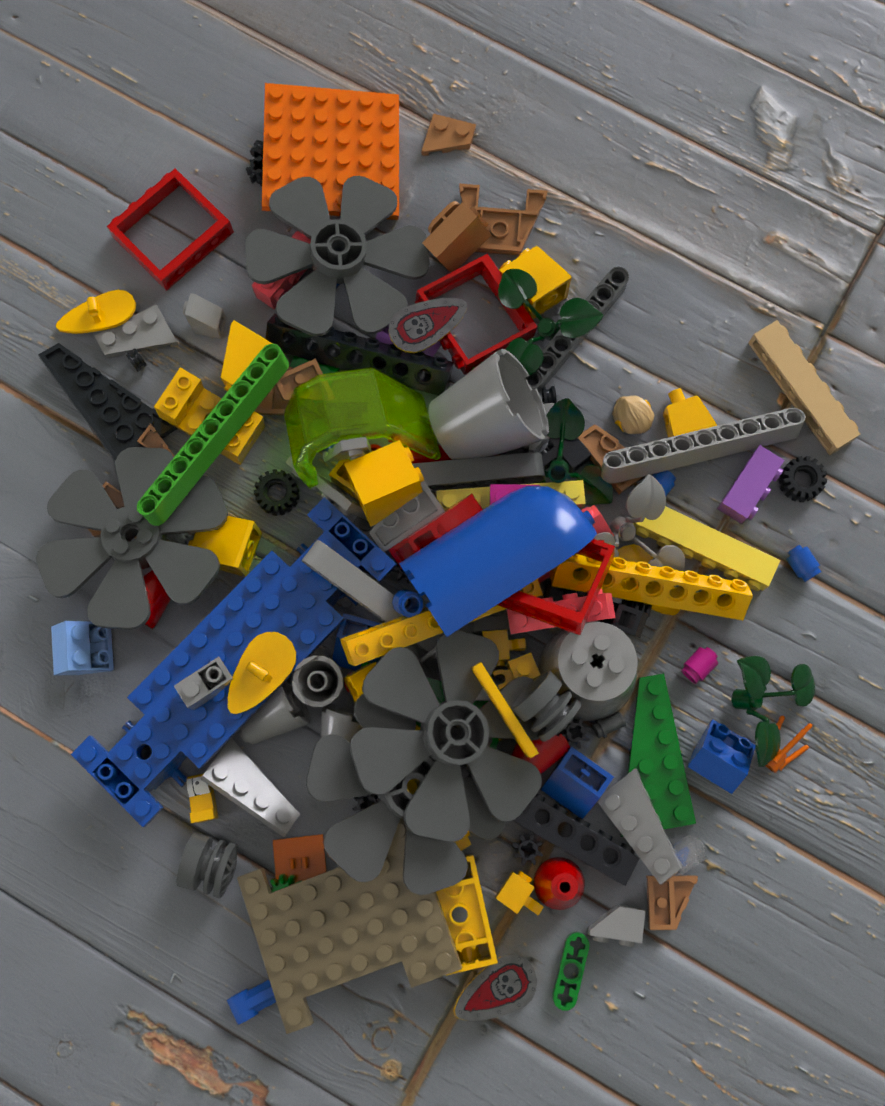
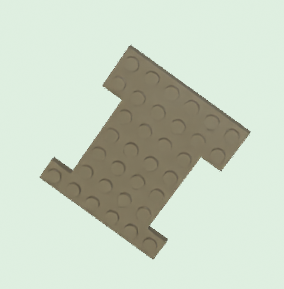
M403 819L399 821L382 870L372 881H355L338 867L272 893L264 868L237 877L286 1034L308 1027L314 1023L306 997L401 961L411 988L463 968L436 892L426 895L414 894L406 888L403 882L406 824Z

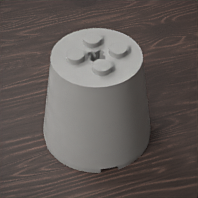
M501 349L495 352L430 402L429 418L433 431L440 445L452 460L496 456L545 439V435L549 433L548 418L537 388L532 390L526 380V377L529 376L528 372L509 351Z
M588 622L585 624L581 635L564 629L557 632L545 645L540 656L538 670L540 675L550 670L562 682L557 695L570 690L572 692L571 699L578 698L582 703L573 719H583V721L590 722L597 719L602 720L615 714L628 702L636 684L637 654L629 637L619 628L603 622ZM592 657L595 660L598 658L601 661L600 669L597 666L595 668L591 666Z

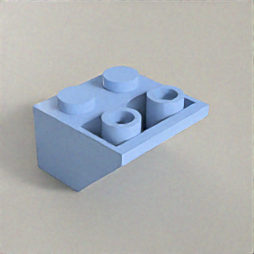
M64 621L51 626L54 675H83L114 670L111 629L97 627L91 621Z

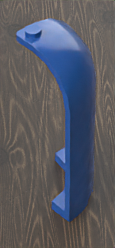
M525 486L503 496L406 558L399 565L420 596L426 595L430 601L426 604L427 608L443 633L448 637L580 551L597 535L593 527L595 521L587 510L582 512L567 495L547 486Z

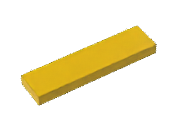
M482 662L472 666L471 670L524 754L528 758L537 755V749Z

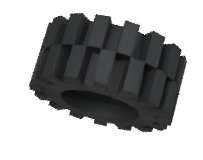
M802 456L792 459L783 468V472L780 475L779 484H782L780 487L781 491L786 490L785 496L788 498L791 495L792 501L799 499V502L812 500L826 487L824 485L827 483V479L824 477L827 475V472H822L823 464L821 463L818 466L816 464L818 460L814 458L811 461L810 456H806L804 459ZM804 471L808 473L811 477V485L809 487L797 485L794 479L796 472Z
M273 469V473H269V471L264 472L266 475L264 477L261 475L258 478L260 480L259 483L256 482L254 485L256 487L254 495L259 506L266 513H272L274 516H277V513L285 515L284 512L287 510L291 512V507H296V500H299V489L295 480L289 473L286 474L283 470L278 472L277 469ZM276 484L282 485L286 489L285 496L279 501H273L268 497V490Z

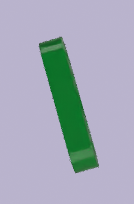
M572 932L566 937L552 993L554 1004L563 1011L571 1010L576 1005L588 956L589 940L581 932ZM577 937H580V941L584 944L583 948H578L576 955L577 957H582L581 962L574 958H566L567 953L573 956L574 947L570 945V942L576 941ZM568 963H574L578 967V974L574 978H567L564 975L563 970ZM561 980L568 984H575V988L569 986L568 995L572 998L571 1001L566 1000L565 1004H561L560 998L557 997L558 994H563L565 990V985L560 984Z

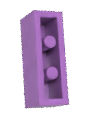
M759 445L717 509L740 524L747 518L752 520L759 509L756 507L759 499L764 501L771 491L768 485L772 480L776 482L783 472V469L780 467L785 460Z

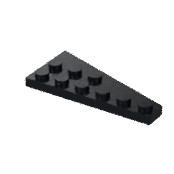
M60 343L38 354L40 360L114 461L127 448L143 447L137 440L150 424L161 438L178 429L161 419L154 408H150L112 379H108L99 370L83 362L79 356Z

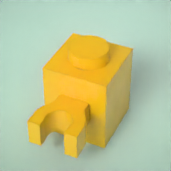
M507 629L482 631V637L492 640L498 648L499 660L496 667H503L505 662L510 660L509 651H525L526 649L525 638L508 640Z
M531 652L508 661V670L499 669L492 672L493 677L502 675L505 678L504 683L497 685L499 690L518 677L526 676L535 680L540 676Z
M521 870L518 874L512 871L495 896L497 900L517 914L523 905L536 915H539L544 908L543 905L530 897L535 887L530 884L532 878Z

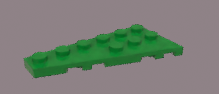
M658 674L641 677L638 679L632 744L627 774L633 769H637L663 829L696 824L665 675Z

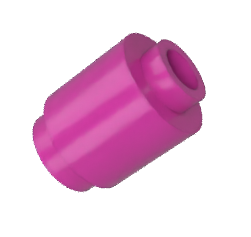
M699 647L683 664L684 668L681 672L691 682L697 684L698 681H703L718 665L716 660L718 656L708 647L705 649Z

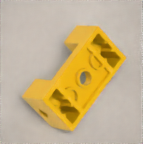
M180 367L154 408L161 419L192 436L222 398L205 389L201 379ZM254 411L220 454L241 465L265 428L264 417Z
M473 854L465 855L468 868L462 881L436 891L463 967L461 970L448 975L498 963ZM456 907H463L467 911V918L463 922H456L452 918V911Z

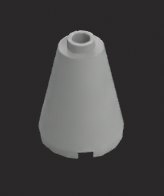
M322 655L303 659L296 666L292 680V687L297 698L302 703L312 707H324L333 703L341 694L344 684L343 673L339 665L331 658Z
M285 681L240 728L239 734L244 742L256 744L310 723L308 718L311 716L306 704L302 703L290 691L293 687L289 682Z
M333 704L322 707L321 738L331 734L338 735L351 742L354 734L363 729L354 716V709L342 706V709L334 710L335 705Z

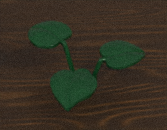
M508 269L503 273L498 288V296L501 303L510 309L520 308L525 303L540 321L537 328L540 336L531 338L528 342L523 338H516L506 348L507 351L519 360L530 376L540 368L543 362L541 348L532 343L544 341L545 339L551 341L559 330L567 338L582 337L599 324L603 314L588 301L582 298H572L562 305L560 309L561 319L557 320L556 323L550 318H543L528 301V299L533 298L537 294V284L534 278L523 270Z
M564 398L555 403L546 415L549 423V433L547 436L550 438H560L557 460L551 462L548 471H544L545 476L555 483H561L566 478L574 477L577 478L576 480H583L586 505L610 504L613 500V487L611 483H607L602 479V468L595 465H587L582 469L581 475L578 473H568V464L562 460L564 438L568 440L578 438L583 433L585 427L582 412L569 398ZM544 479L537 483H546V480Z
M747 656L737 660L742 672L745 690H734L731 701L735 709L747 710V715H753L762 720L756 727L755 744L758 766L764 767L777 755L780 749L781 737L778 726L775 723H769L767 717L757 713L755 710L762 706L763 698L794 695L797 706H807L811 703L815 694V681L810 667L806 664H799L793 669L791 674L793 690L764 693L767 690L766 685L771 678L769 663L760 656Z

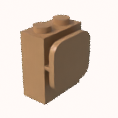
M453 201L429 224L428 232L430 235L422 244L451 273L457 270L492 234L486 228L489 224L474 206L468 208L463 202L459 204L457 201Z

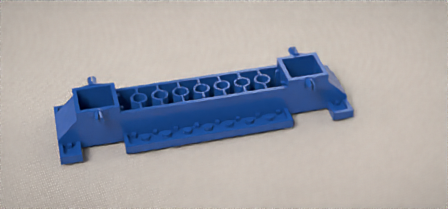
M325 497L307 514L324 531L317 540L326 544L362 572L366 570L379 583L397 566L386 553ZM302 543L300 545L301 548H297V552L301 556L290 567L271 551L133 690L127 698L144 716L135 725L130 720L125 723L126 725H123L122 729L127 734L109 752L93 736L89 735L70 754L142 827H146L164 808L150 792L156 790L165 780L171 777L183 787L187 783V777L179 770L182 762L188 757L199 769H202L278 690L277 688L252 709L239 714H233L228 710L230 683L215 697L195 710L187 708L174 685L217 657L221 658L233 677L241 656L249 643L257 635L265 632H278L285 635L294 645L296 664L291 674L286 678L287 680L294 673L296 666L303 659L308 658L345 620L333 608L337 601L347 597L355 606L359 604L302 562V559L313 544L308 548ZM149 745L152 749V754L145 760L141 752L145 746Z

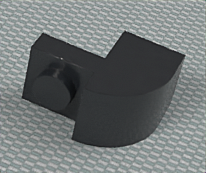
M550 438L547 445L550 450L546 448L540 452L542 454L544 471L549 468L551 462L557 460L560 438ZM564 438L562 460L568 464V472L574 473L589 462L592 454L578 438L574 440Z

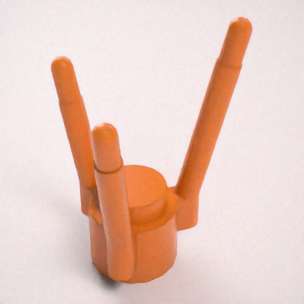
M783 715L780 716L776 723L779 730L785 720ZM807 724L782 750L779 749L777 755L765 766L774 773L778 770L782 771L787 764L808 750L809 746L804 745L787 757L786 755L812 728V724Z

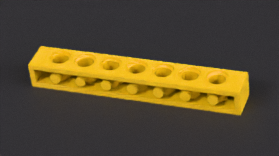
M576 553L550 570L551 585L553 587L587 592L590 590L602 562ZM614 557L601 587L603 593H612L614 598L742 621L753 597L748 584L739 579L732 581L722 579L717 575H700L690 570L684 572L674 570L668 566L656 567L646 562H629L620 557ZM577 568H584L581 571H575Z
M538 579L519 590L535 597L543 595ZM496 605L471 622L507 608ZM425 607L420 614L413 617L400 616L340 640L348 663L357 666L383 656L393 648L407 647L441 634L443 631L429 609Z

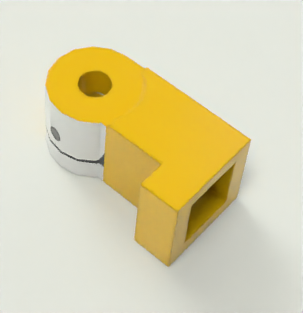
M204 773L187 777L191 823L219 818L214 789L201 780Z

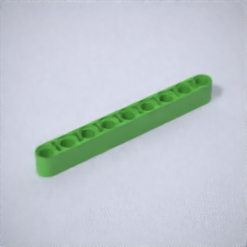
M268 344L262 348L138 501L137 511L151 525L159 526L170 517L289 367L288 359L277 344Z

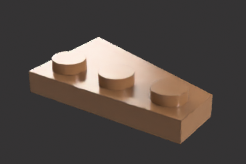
M595 424L578 437L591 452L590 460L595 466L602 468L603 458L606 453L625 448L619 443L618 439ZM645 476L612 483V487L620 495Z

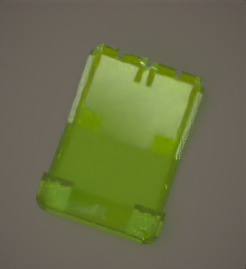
M374 368L319 374L294 388L284 411L293 466L298 476L310 489L318 485L316 469L311 464L316 453L343 440L366 437L368 440L385 437L393 442L400 440L404 447H409V449L430 459L438 460L441 458V452L422 394Z

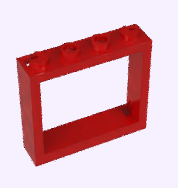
M176 168L170 173H166L155 186L147 189L142 197L136 202H132L122 214L113 218L110 224L106 226L112 237L166 291L234 233L230 221ZM181 186L217 222L164 268L159 270L124 233L176 188Z
M487 253L418 289L415 303L433 300L479 275L484 278L501 303L498 296V288L502 274ZM501 303L520 332L470 359L467 358L450 332L439 340L442 348L445 351L448 350L451 354L454 366L457 369H461L463 374L466 375L495 352L501 349L506 350L507 346L514 339L523 338L528 341L533 338L538 326L523 305L517 309H510Z
M593 539L577 552V554L602 562L580 613L521 591L514 593L497 605L581 635L613 562L615 546L604 543V540Z

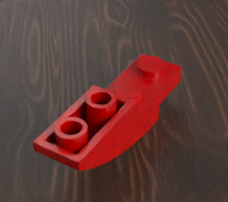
M471 493L390 548L389 552L399 565L400 562L482 511L483 508Z

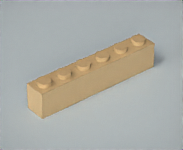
M778 320L752 336L748 344L793 406L804 412L806 424L829 456L853 442L860 435L857 424L849 419L844 412L843 405L835 400L830 393L829 386L821 381L816 374L815 367L808 363L803 356L801 348L794 344L789 337L788 330L780 325Z

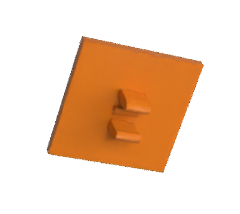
M323 834L273 840L276 879L279 880V875L285 874L287 879L293 874L296 876V884L300 880L304 881L327 872Z

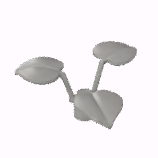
M648 474L630 492L626 500V509L634 518H615L610 525L614 536L609 532L598 533L593 539L604 540V543L615 546L614 557H619L616 549L619 546V539L622 541L633 540L653 557L648 562L651 566H668L674 570L684 571L685 556L680 548L675 545H666L656 554L635 537L636 528L632 523L643 522L645 518L655 520L663 513L666 506L664 489L652 475Z

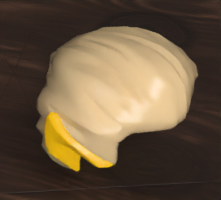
M639 396L620 397L616 400L612 413L614 423L619 426L623 433L628 434L647 432L650 430L655 416L650 403Z

